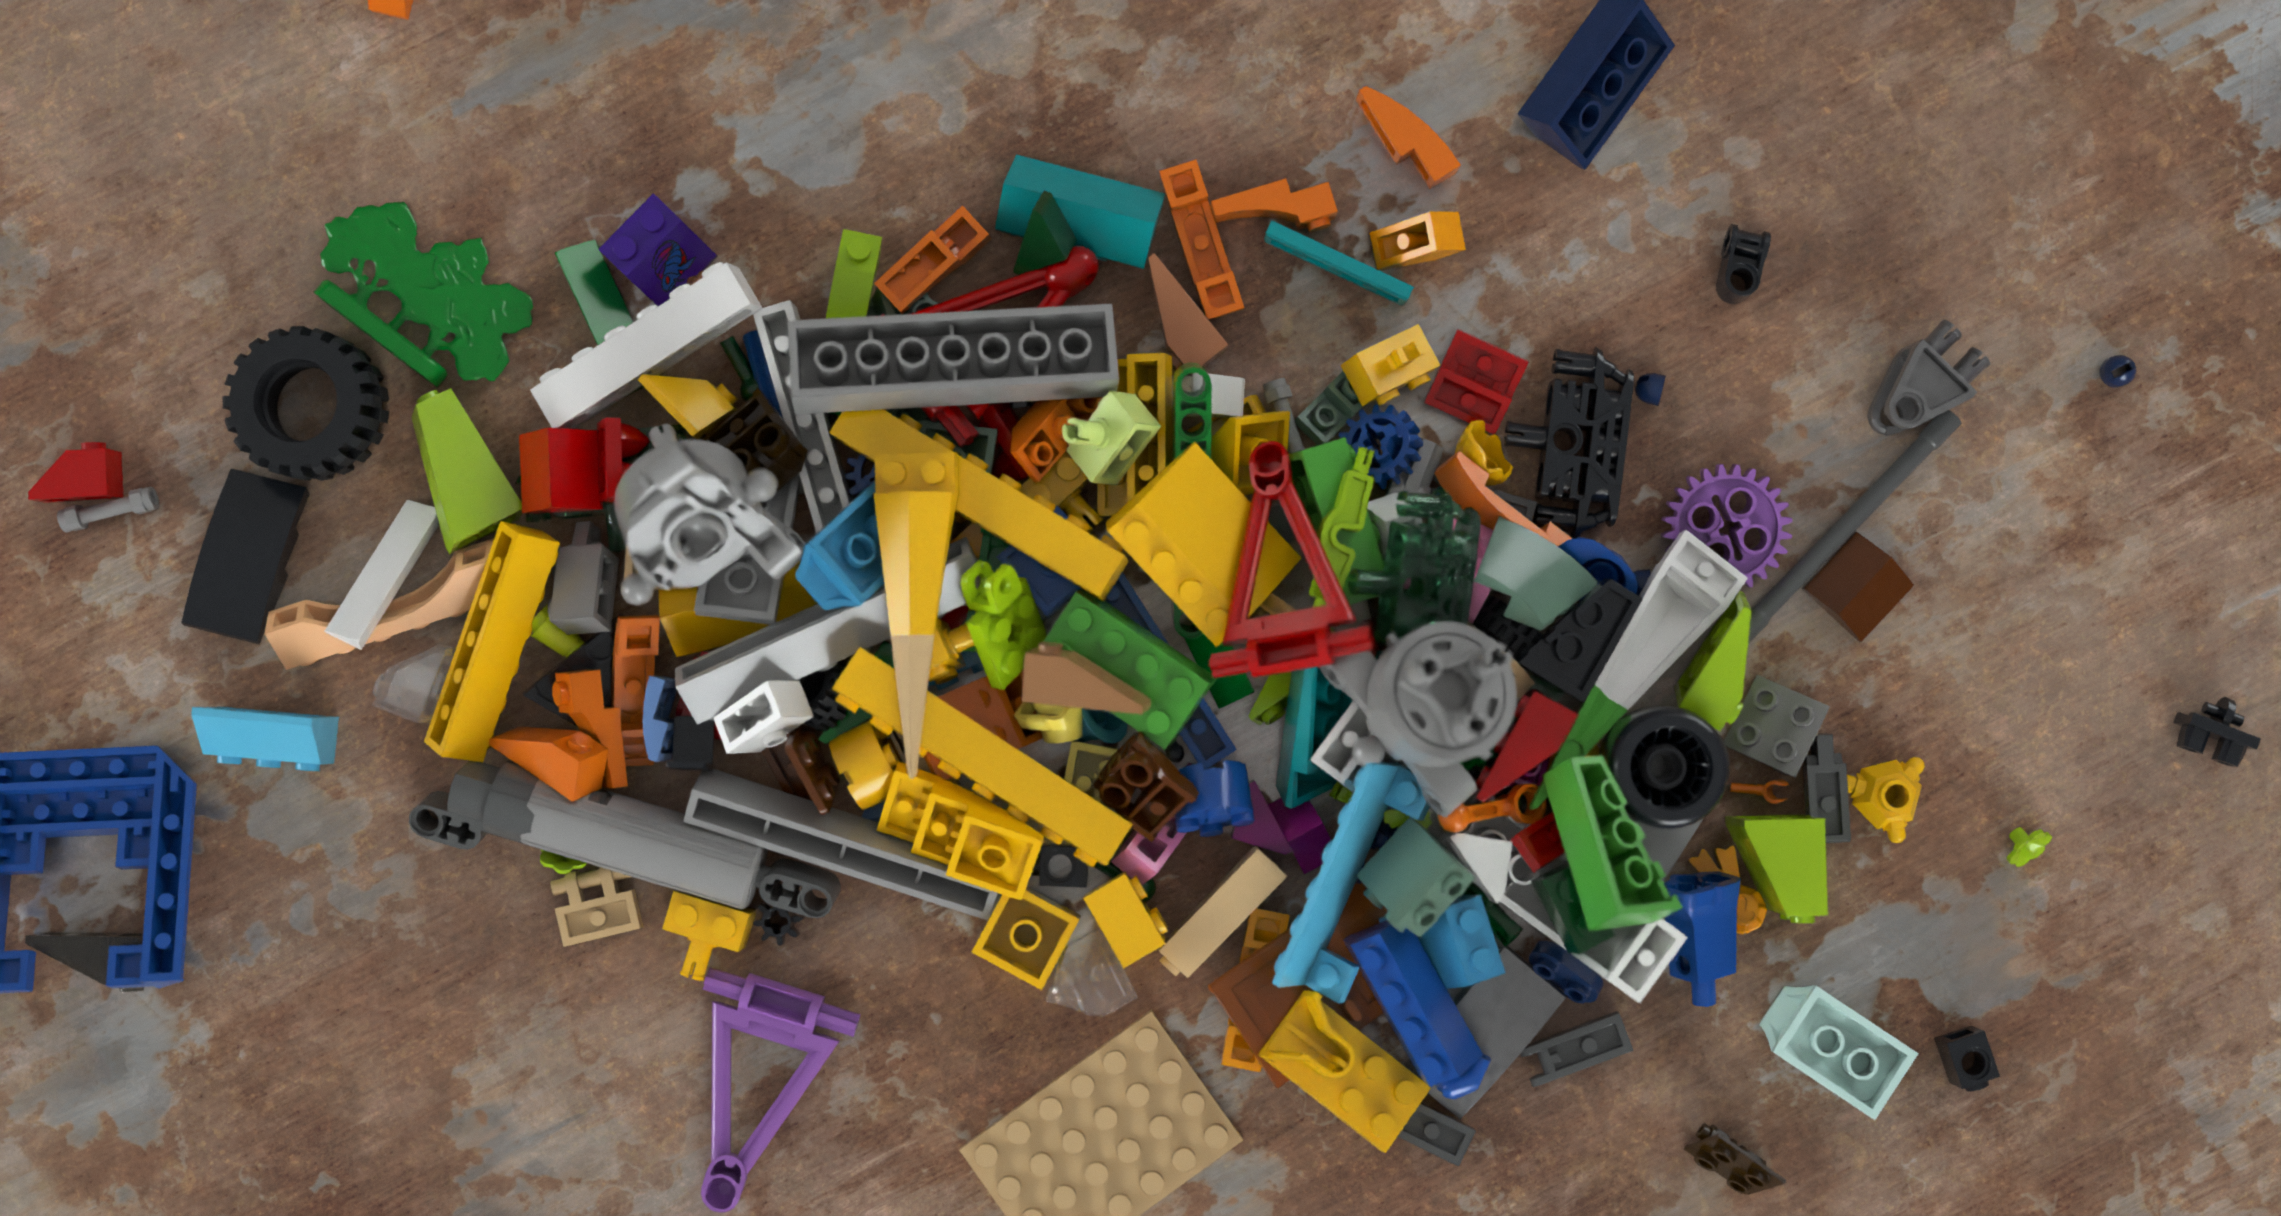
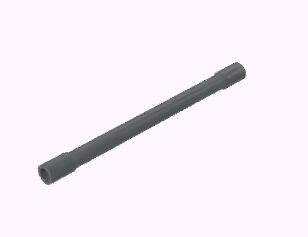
M1948 410L1936 416L1920 432L1919 437L1786 575L1754 607H1751L1748 644L1768 625L1773 615L1932 451L1938 449L1962 424L1952 411Z

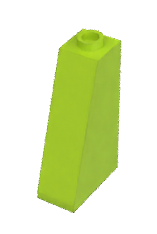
M450 388L441 393L438 390H433L418 398L411 419L445 548L451 554L497 531L500 521L513 523L519 520L522 514V503L453 390Z

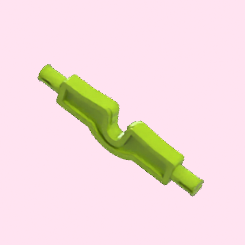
M1358 447L1357 449L1358 452L1353 469L1343 473L1334 507L1324 516L1317 531V536L1342 590L1356 554L1354 549L1339 543L1336 534L1340 529L1356 533L1364 528L1368 501L1374 483V478L1369 476L1368 472L1375 452L1363 447ZM1313 576L1309 595L1315 598L1313 607L1327 605Z

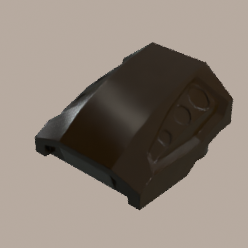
M757 388L752 392L753 396L707 436L703 434L698 440L716 443L733 452L743 463L748 475L750 472L758 469H765L771 472L777 480V491H779L802 471L808 450L791 431L767 396Z

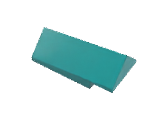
M1020 155L1015 156L1003 183L995 230L1024 238L1032 210L1045 190L1052 193L1077 238L1074 246H1084L1091 249L1099 260L1107 262L1109 259L1140 269L1145 268L1166 193Z
M1319 667L1291 672L1276 779V788L1285 807L1294 808L1333 789L1336 783L1333 777L1314 764L1310 758L1353 700L1342 690L1333 686L1325 678Z

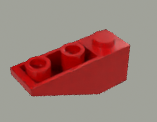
M1537 691L1533 692L1531 698L1524 694L1515 709L1514 717L1519 720L1512 733L1507 731L1494 748V752L1500 755L1493 768L1485 766L1475 783L1477 788L1480 789L1476 798L1482 802L1489 800L1560 751L1580 714Z

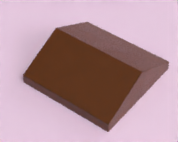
M1854 532L1802 589L1858 642H1862L1910 591L1914 584L1891 556L1860 533Z

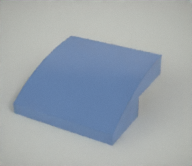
M649 676L644 697L643 736L648 759L654 762L672 760L674 719L669 718L677 689L675 687V679L667 676Z

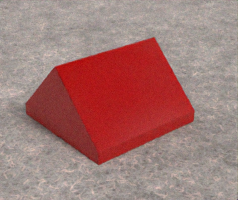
M547 427L519 435L522 514L603 510V502H599L597 430Z

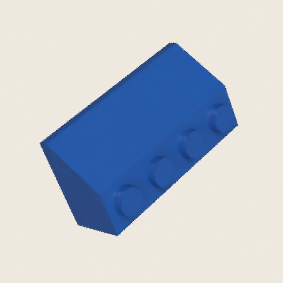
M1386 920L1343 939L1355 963L1360 966L1361 974L1419 1077L1428 1086L1431 1087L1460 1077L1483 1055L1416 934L1407 928L1400 932Z

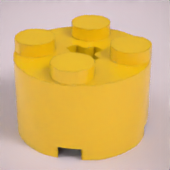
M870 720L836 736L835 739L829 742V748L840 775L844 773L850 784L846 787L862 810H866L886 800L898 761L901 759L892 738L887 739L890 735L869 723Z

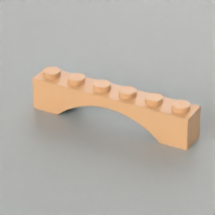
M494 538L455 551L447 565L433 579L415 591L393 599L365 644L374 641L382 642L395 634L411 629H422L432 622L447 617H459L469 611ZM303 600L268 612L264 634L286 670L300 665L309 666L319 659L337 653L345 654L356 648L325 633V629L340 605Z

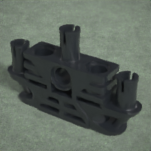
M1597 347L1594 348L1593 354L1555 349L1552 361L1556 362L1552 364V374L1559 373L1589 377L1588 383L1582 382L1577 386L1576 381L1568 380L1562 384V379L1554 378L1548 385L1544 425L1535 426L1507 421L1504 432L1510 433L1504 436V446L1540 450L1535 498L1543 499L1549 496V500L1563 498L1564 502L1574 503L1573 509L1537 504L1534 515L1550 517V519L1536 517V519H1533V523L1542 528L1547 523L1552 522L1562 531L1570 532L1572 539L1579 538L1582 532L1593 529L1598 524L1606 522L1608 527L1614 526L1618 515L1634 373L1629 368L1625 373L1617 369L1615 364L1604 358L1602 350ZM1604 377L1611 378L1620 384L1618 390L1604 389ZM1589 393H1591V396H1590V404H1589V412H1588V420H1587V419H1586V415H1587L1588 399H1589ZM1581 430H1586L1583 457L1574 456L1583 444V433ZM1556 431L1566 432L1570 436L1571 446L1569 450L1563 451L1555 446L1553 437ZM1580 467H1582L1579 495H1577ZM1590 501L1603 503V510L1594 514L1588 513Z

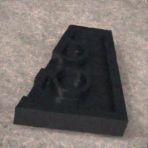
M1604 578L1515 661L1521 667L1577 701L1585 702L1643 598L1612 579Z
M618 616L612 620L611 632H597L525 690L523 696L577 726L568 713H559V707L553 700L552 687L556 682L555 673L592 669L600 670L604 707H611L612 661Z

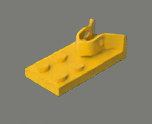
M1304 990L1258 1055L1373 1146L1386 1153L1431 1087L1322 1002L1321 998L1323 996L1315 991Z

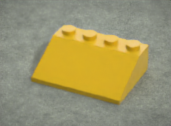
M1194 441L1108 519L1106 527L1107 532L1216 647L1223 642L1251 502ZM1269 521L1267 523L1248 618L1302 559Z

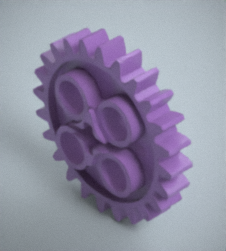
M1716 464L1714 476H1712L1707 468H1701L1700 481L1692 476L1686 477L1689 486L1688 490L1675 487L1674 491L1680 497L1678 503L1673 501L1666 502V505L1674 510L1673 516L1662 517V521L1672 524L1671 530L1661 533V537L1673 539L1674 542L1680 532L1687 530L1708 547L1713 543L1719 542L1724 549L1722 558L1748 578L1744 583L1747 587H1753L1752 575L1756 574L1762 579H1767L1764 567L1766 565L1775 568L1779 567L1778 562L1773 558L1775 553L1787 554L1788 551L1779 543L1781 539L1792 538L1790 533L1782 531V526L1793 522V520L1780 514L1782 510L1789 506L1788 502H1776L1774 500L1781 492V489L1775 487L1766 490L1770 480L1768 476H1763L1755 482L1756 470L1753 468H1748L1743 476H1741L1740 465L1733 464L1729 474H1727L1723 464ZM1741 491L1746 497V505L1743 510L1735 513L1729 505L1730 497L1735 492ZM1714 495H1717L1719 498L1723 518L1726 521L1734 522V526L1729 529V533L1740 551L1741 558L1739 560H1736L1734 557L1730 537L1719 533V529L1724 526V522L1713 504L1712 497ZM1704 506L1709 511V521L1705 526L1698 528L1693 523L1692 515L1695 509ZM1755 527L1760 532V542L1756 547L1748 549L1744 544V535L1749 529Z

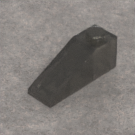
M40 932L25 936V944L103 985H106L109 946L142 945L143 933ZM144 987L119 988L120 992L144 990Z

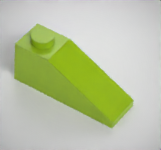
M843 229L825 319L868 316L881 254L882 237Z

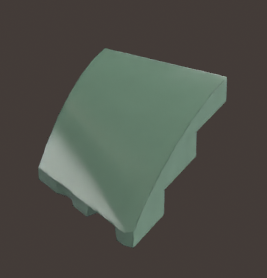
M1500 516L1474 580L1476 583L1510 595L1504 617L1540 631L1554 622L1556 616L1565 614L1572 609L1578 600L1588 594L1598 584V581L1588 570L1561 548L1535 532Z

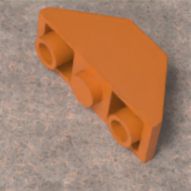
M1103 397L1037 401L1012 428L1011 453L1034 483L1039 482L1070 445L1064 440L1062 434L1063 425H1071L1067 420L1077 418L1088 421L1097 409L1098 402Z

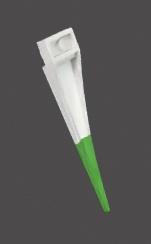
M1684 530L1680 532L1661 561L1655 565L1639 597L1643 598L1642 602L1587 699L1583 702L1578 711L1580 715L1563 747L1556 753L1547 772L1569 758L1585 757L1655 681L1727 610L1748 579L1689 531ZM1542 780L1529 805V810L1538 808L1548 797L1544 780Z

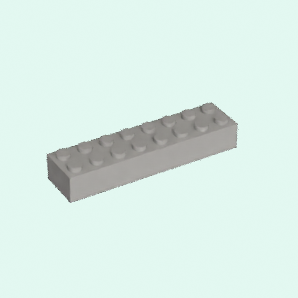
M1112 304L788 321L791 398L795 414L1104 397L1109 391H1117L1119 374Z

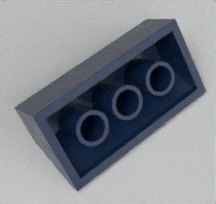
M1599 0L1517 114L1538 139L1579 168L1586 170L1672 51L1675 44L1644 0Z

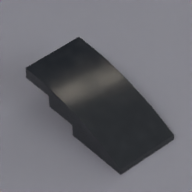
M230 469L215 506L192 577L181 621L184 626L260 644L265 633L268 612L275 609L288 578L285 567L298 539L299 533L296 530V526L310 495L306 487Z

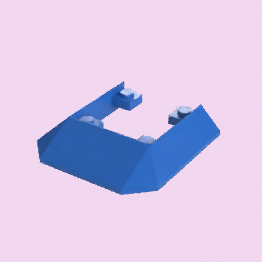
M156 745L0 753V994L33 992L36 952L31 950L4 951L11 875L43 873L46 838L118 835L115 867L121 870L148 869L142 945L109 946L106 986L110 988L156 987L160 989L183 982L197 783L161 747Z

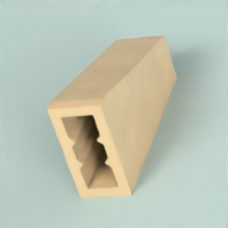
M1253 845L1165 939L1166 944L1159 948V952L1163 955L1159 961L1173 975L1177 976L1182 972L1188 978L1287 877L1286 873L1258 846Z

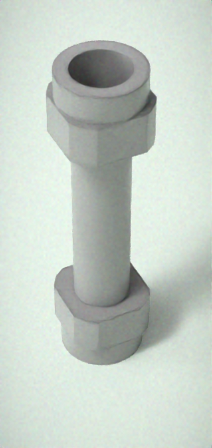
M1279 378L1263 384L1267 404L1273 403L1275 412H1290L1289 453L1305 449L1288 398L1293 395L1285 378Z
M151 486L130 490L127 497L85 508L81 505L65 507L57 512V519L60 528L65 533L88 528L90 522L132 511L135 514L152 512V510L159 508V498L155 489Z

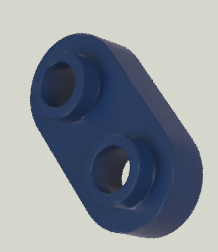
M1546 940L1538 941L1529 956V962L1533 966L1534 972L1538 976L1550 980L1563 990L1570 1000L1581 1004L1597 1000L1604 985L1602 978L1560 945Z

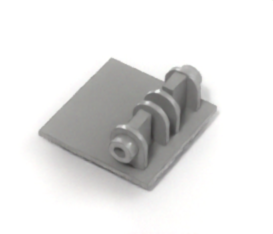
M1756 675L1743 702V708L1737 719L1733 722L1724 744L1730 749L1772 767L1773 770L1783 775H1790L1796 778L1830 706Z

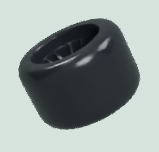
M1650 706L1632 711L1618 720L1608 731L1599 751V755H1603L1627 801L1624 809L1629 819L1656 828L1674 829L1696 823L1717 806L1727 788L1730 764L1724 741L1707 720L1687 709L1671 706ZM1661 755L1665 759L1666 769L1662 775L1655 777L1651 773L1650 764L1653 757Z

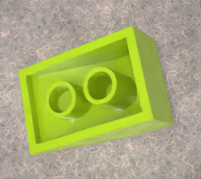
M1742 591L1738 592L1727 610L1718 618L1674 686L1678 707L1698 714L1718 731L1722 730L1726 722L1732 724L1743 708V703L1740 701L1743 697L1751 608L1745 593Z

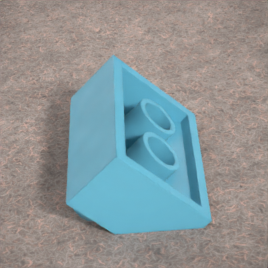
M192 707L191 716L202 753L217 755V763L242 764V758L256 759V766L281 768V761L296 762L295 770L320 771V765L334 764L339 717L233 707Z

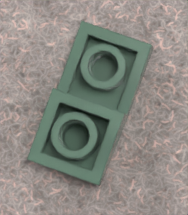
M1344 371L1295 419L1296 425L1316 445L1329 442L1347 423L1346 421L1351 419L1362 408Z

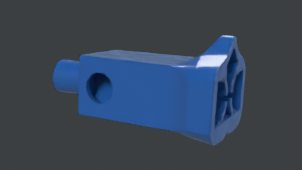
M1714 871L1670 875V879L1664 882L1670 897L1676 894L1683 907L1666 916L1665 921L1688 937L1669 963L1670 976L1691 982L1693 1005L1701 1007L1715 1005V979L1736 973L1737 903L1740 891V877Z

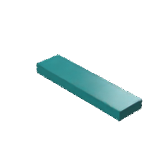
M1272 220L1265 233L1264 240L1266 243L1400 306L1406 304L1414 288L1401 280Z

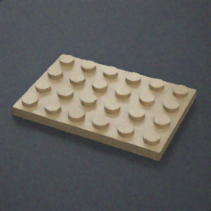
M1151 1009L960 1147L959 1151L1005 1216H1140L1244 1140Z

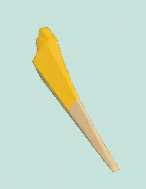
M958 453L875 454V493L873 495L907 772L910 779H914L917 775L935 630L958 498Z

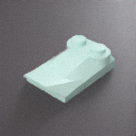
M1816 985L1806 987L1784 986L1760 1022V1026L1766 1034L1773 1053L1874 1120L1919 1054Z

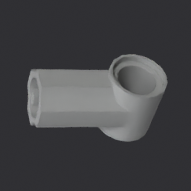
M1421 438L1423 446L1414 449L1421 456V460L1418 462L1411 461L1409 464L1413 473L1411 475L1405 472L1399 474L1401 483L1397 485L1391 480L1385 494L1386 496L1397 492L1421 509V515L1431 492L1430 483L1444 450L1443 447L1424 438Z

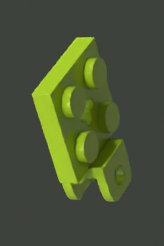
M977 561L961 576V589L969 610L978 611L966 624L991 688L1004 690L1024 670L1025 653L1038 647V643L1045 640L1047 633L1027 579L1018 577L1011 565L1002 564L994 573L987 562ZM979 575V576H980V585H979V587L976 589V587H975V579H976V577Z

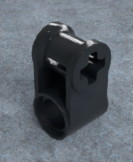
M1730 224L1722 246V259L1716 282L1717 294L1724 302L1738 304L1758 289L1764 262L1770 247V232L1764 231L1762 234L1739 230L1738 225ZM1731 275L1740 276L1744 280L1745 291H1739L1732 286L1730 282Z

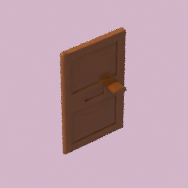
M1363 883L1354 884L1327 946V949L1353 963L1355 961L1343 939L1379 924L1378 918L1383 917L1388 912L1384 906L1379 909L1363 894L1367 888ZM1290 928L1208 984L1209 991L1214 993L1276 1088H1280L1289 1079L1258 1054L1304 990L1315 991L1306 985L1279 988L1272 984L1276 974L1274 971L1275 962L1279 955L1286 950L1292 937L1290 935ZM1360 970L1357 972L1344 1003H1337L1320 994L1323 996L1321 998L1322 1002L1358 1030L1383 1014Z

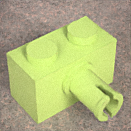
M1109 391L1098 402L1097 409L1088 421L1070 418L1067 422L1071 425L1064 424L1062 434L1064 440L1070 444L1066 451L1091 483L1117 485L1161 428V425L1136 394Z

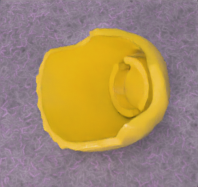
M1483 420L1471 421L1462 432L1456 444L1455 454L1460 451L1490 474L1485 486L1501 484L1511 475L1513 466L1504 457L1500 438L1496 434L1489 435L1485 433V422Z

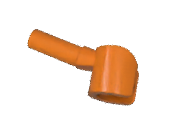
M1775 779L1766 784L1757 785L1731 782L1730 792L1756 794L1757 796H1763L1771 804H1778L1788 800V798L1776 797L1772 791L1773 786H1787L1789 783L1783 779Z

